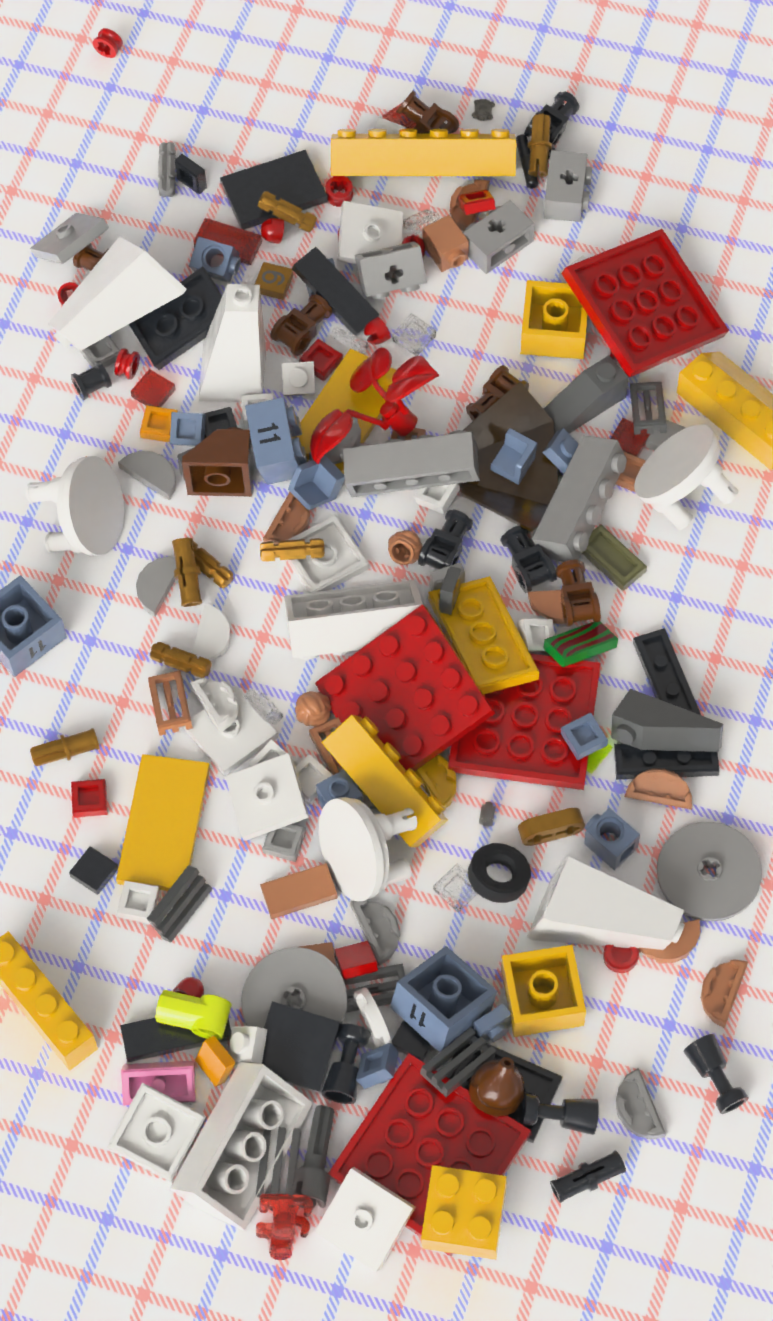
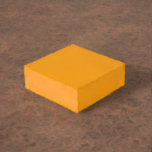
M146 405L139 432L140 438L170 442L171 413L178 412V410Z
M215 1036L204 1041L195 1058L196 1063L215 1087L226 1082L235 1065V1060Z

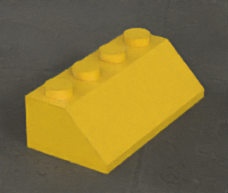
M720 351L701 353L679 372L676 393L772 471L773 394Z

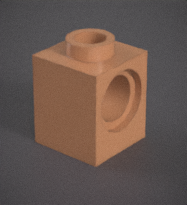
M450 215L423 228L425 250L441 272L459 267L468 260L469 241Z

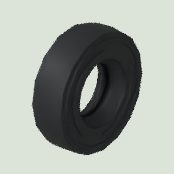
M491 843L482 846L473 854L468 867V879L474 891L482 898L496 903H508L517 900L526 891L531 879L530 864L526 857L516 848L503 843ZM491 864L506 866L512 873V879L507 882L493 880L487 873V867Z

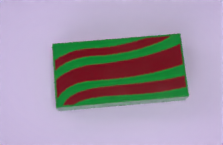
M601 621L591 622L544 639L543 649L562 667H566L617 648L618 638Z

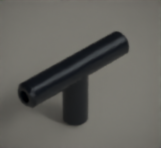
M520 134L516 137L526 186L533 189L539 183L537 177L528 174L530 165L528 138L526 135ZM549 150L548 160L550 159L551 150Z

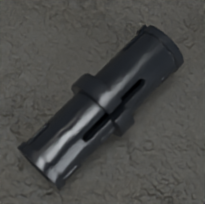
M615 1150L611 1154L590 1164L586 1162L579 1164L577 1170L550 1181V1185L559 1203H562L564 1200L587 1189L590 1192L598 1189V1184L616 1175L625 1173L626 1167L620 1154Z

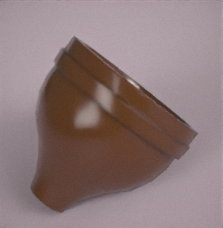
M503 1057L500 1060H491L481 1065L470 1080L468 1092L474 1105L484 1113L493 1116H507L514 1113L522 1103L525 1084L522 1074L515 1066L514 1061L511 1058Z

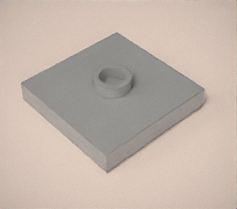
M75 213L33 245L30 250L36 258L64 264L107 231L109 226L104 218Z

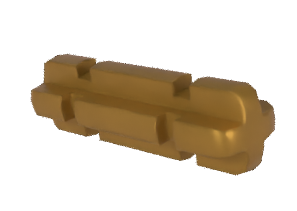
M268 191L263 192L258 201L260 209L266 212L271 210L273 211L272 215L284 219V221L294 226L297 223L299 224L298 228L306 232L312 231L317 221V217L308 211L303 213L302 208L282 198L277 200L275 199L276 195Z
M321 538L310 539V542L300 539L278 541L279 544H274V541L262 542L260 544V557L264 562L275 561L277 557H280V560L306 559V555H311V558H322L325 554L324 541Z
M193 541L196 566H199L200 571L209 579L214 578L213 582L220 588H226L234 579L232 571L225 566H220L221 563L202 547L198 548V544Z
M162 642L154 643L151 646L149 656L156 662L162 663L164 661V664L186 673L191 671L192 675L200 678L208 676L211 672L212 663L209 659L201 656L197 659L195 654L176 647L171 649L168 644Z

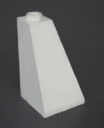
M119 236L49 321L48 325L56 331L53 337L66 348L72 344L79 350H83L179 297L187 289L145 250Z
M227 284L203 343L199 401L241 402V395L263 394L266 342L260 285Z
M568 856L551 877L527 938L535 941L597 946L614 945V947L621 948L636 947L639 949L640 947L664 950L671 942L677 943L685 926L684 923L680 922L684 910Z

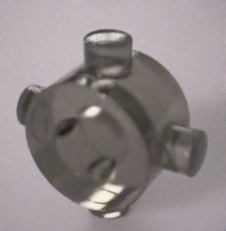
M487 99L475 100L473 103L475 105L474 112L471 114L472 117L480 121L492 120V109L495 107V103Z
M490 801L482 804L479 824L483 825L485 829L489 828V826L493 827L496 806H492L493 803Z

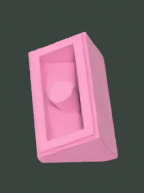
M195 1061L135 1063L122 1066L123 1106L131 1104L142 1082L180 1103L196 1101Z

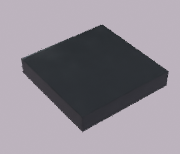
M272 1001L264 1029H267L262 1064L286 1082L321 1092L342 1022Z

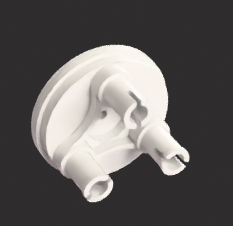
M705 424L687 427L663 442L645 461L636 477L634 485L637 496L643 502L650 504L657 512H662L678 530L688 526L693 519V515L678 500L688 495L699 485L709 487L722 504H728L733 501L739 490L722 473L723 469L717 463L721 451L718 436L710 426Z
M97 456L81 457L68 465L61 477H54L51 481L29 482L27 484L28 488L25 492L30 503L53 501L57 504L58 518L63 532H48L46 534L45 547L48 552L72 551L76 554L104 555L110 552L117 544L124 521V501L118 478L112 467L105 460Z
M339 797L325 804L319 820L321 851L333 881L348 898L354 901L368 900L375 897L381 890H384L386 885L410 879L411 867L405 858L389 863L386 841H389L393 835L413 831L417 828V817L407 818V816L414 814L411 808L385 815L375 806L369 809L362 801L355 798Z

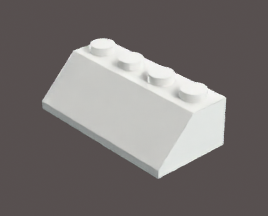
M407 580L284 596L292 657L311 660L319 655L332 653L337 656L350 654L352 651L362 649L422 605L416 581Z
M239 1062L170 1189L194 1207L240 1230H246L262 1200L257 1195L263 1185L265 1194L272 1181L274 1164L282 1150V1160L284 1159L292 1142L294 1128L300 1129L313 1102L264 1064ZM279 1127H285L284 1144L275 1159ZM264 1129L271 1130L265 1180L256 1195L260 1159L266 1152V1140L263 1137Z

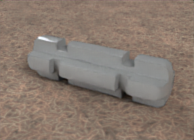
M162 142L159 145L158 190L161 197H173L175 194L176 150L172 142Z

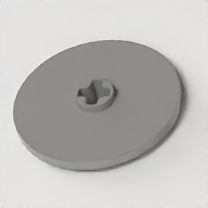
M698 822L679 829L665 842L658 857L657 880L667 901L683 909L684 915L693 919H700L701 921H722L740 914L753 902L762 880V865L754 845L741 832L721 823ZM705 865L709 869L716 868L715 877H712L710 874H702Z
M285 948L267 955L251 970L243 987L241 1007L246 1025L264 1028L272 1001L289 1006L290 1003L286 1000L289 994L295 996L298 992H300L299 998L303 1003L300 1007L294 1005L293 1008L343 1023L347 1011L348 994L340 971L327 957L307 948Z

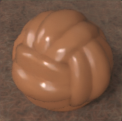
M410 530L398 531L388 539V551L395 563L407 565L413 564L419 559L423 544L415 532Z
M309 691L303 693L297 699L295 707L296 718L305 726H320L325 724L330 718L331 705L326 695L320 692Z

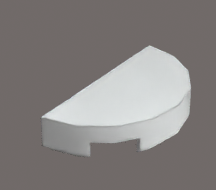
M206 603L204 605L191 652L197 656V659L201 656L213 661L219 656L222 657L230 645V625L226 616L217 607Z
M201 678L190 682L194 693L218 731L221 733L231 726L239 710V703L234 688L224 680L218 682L207 681V678Z
M365 987L353 992V997L370 1031L376 1048L388 1043L392 1044L384 1019L371 993Z

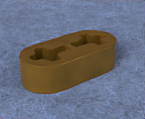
M567 808L532 817L518 825V831L525 846L538 845L569 837L581 832L585 828L579 808Z

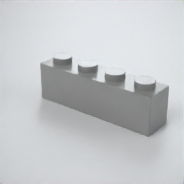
M456 430L448 435L441 436L421 435L416 439L404 441L390 439L385 443L374 445L360 443L352 448L343 449L345 485L351 497L480 481L478 448L472 431Z
M583 435L532 538L534 544H539L543 552L551 560L562 562L579 560L582 552L586 550L595 525L600 522L601 513L607 500L612 497L614 486L620 474L626 468L627 459L618 440Z

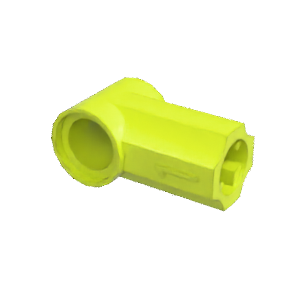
M163 989L157 1003L155 1019L159 1023L190 1029L195 1035L205 1039L215 1036L218 1040H222L232 1004L228 1000L215 995L207 994L199 998Z

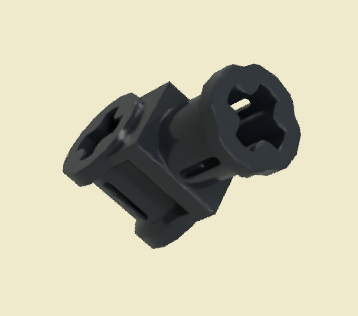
M566 91L558 92L554 97V103L551 107L546 104L540 112L538 111L535 114L550 116L549 142L554 147L565 131L570 115H575L580 108L577 99ZM532 119L524 132V135L530 137L532 134Z
M455 509L448 510L445 515L446 522L442 529L435 528L431 537L424 543L419 555L418 565H429L436 569H442L457 564L462 552V538L466 531L471 530L473 526L472 519L461 511Z
M519 525L506 531L501 536L500 542L504 547H508L512 554V568L522 590L528 593L532 591L534 586L548 580L550 582L556 581L557 574L549 556L543 552L539 544L532 545L528 538V530Z

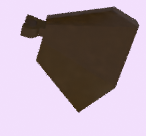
M519 382L462 430L466 432L472 431L477 443L480 481L460 483L462 496L532 532L538 527L559 485L557 467L542 453L554 436V421L524 385ZM509 428L537 442L535 460L519 485L490 470L491 463L504 445L505 434Z

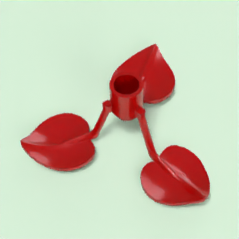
M383 347L375 350L371 357L364 360L353 372L350 378V388L355 393H361L372 384L386 401L380 408L382 420L351 409H347L344 413L339 409L333 410L318 423L312 433L310 451L313 460L319 464L322 457L346 437L352 428L353 417L378 425L385 431L390 427L401 437L408 435L417 425L418 418L404 405L401 399L436 377H439L438 372L432 368L424 357L414 356L396 370L392 377V383L388 386L387 392H385L379 385L378 379L390 370L392 355Z

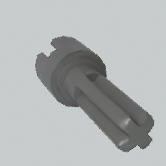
M318 1105L315 1108L304 1164L295 1170L290 1202L304 1209L312 1210L316 1206V1201L320 1208L326 1207L331 1178L325 1170L335 1113L334 1109L328 1106Z

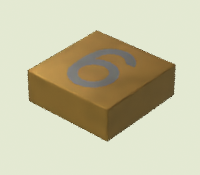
M263 262L254 285H260L261 295L284 300L293 278V270Z

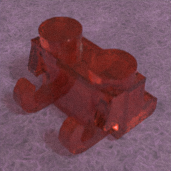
M262 1194L259 1200V1211L267 1213L268 1210H271L273 1219L272 1223L259 1222L256 1224V1236L268 1240V1250L272 1259L286 1260L292 1256V1245L296 1234L295 1226L302 1228L300 1232L302 1238H306L309 1234L310 1223L305 1217L311 1216L313 1201L306 1195ZM299 1205L305 1207L303 1213L305 1217L298 1215Z

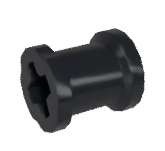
M100 361L95 362L94 367L80 374H71L72 383L82 400L87 399L88 394L102 387L109 388L112 386L111 379Z

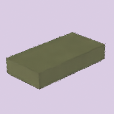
M600 524L592 531L588 546L582 554L618 588L624 591L646 573L647 566L603 525Z

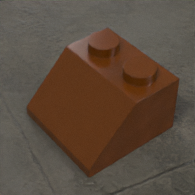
M238 427L217 429L182 456L187 495L252 497L254 458L249 430Z

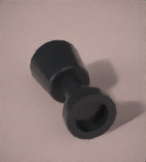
M341 1024L338 1040L344 1044L340 1062H334L329 1070L321 1092L324 1098L341 1104H354L356 1102L358 1090L356 1078L359 1069L354 1066L358 1048L366 1046L369 1042L370 1031L355 1024Z
M715 1034L703 1036L684 1049V1054L701 1077H710L717 1088L720 1096L716 1100V1106L720 1114L731 1112L748 1101L749 1097L745 1090L741 1087L733 1088L722 1070L726 1067L727 1062Z
M524 1092L520 1108V1123L524 1126H533L537 1123L538 1118L560 1120L562 1128L594 1135L599 1115L598 1099H564L560 1106L540 1103L539 1097L536 1094Z

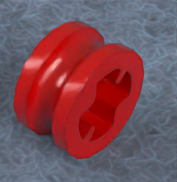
M103 28L92 43L99 54L107 58H114L118 50L121 49L123 40L113 30Z
M333 176L326 182L325 189L329 204L341 207L343 201H352L353 185L349 178Z
M122 348L115 362V375L120 377L125 374L127 379L132 380L139 367L140 354L136 351L130 354L128 349Z

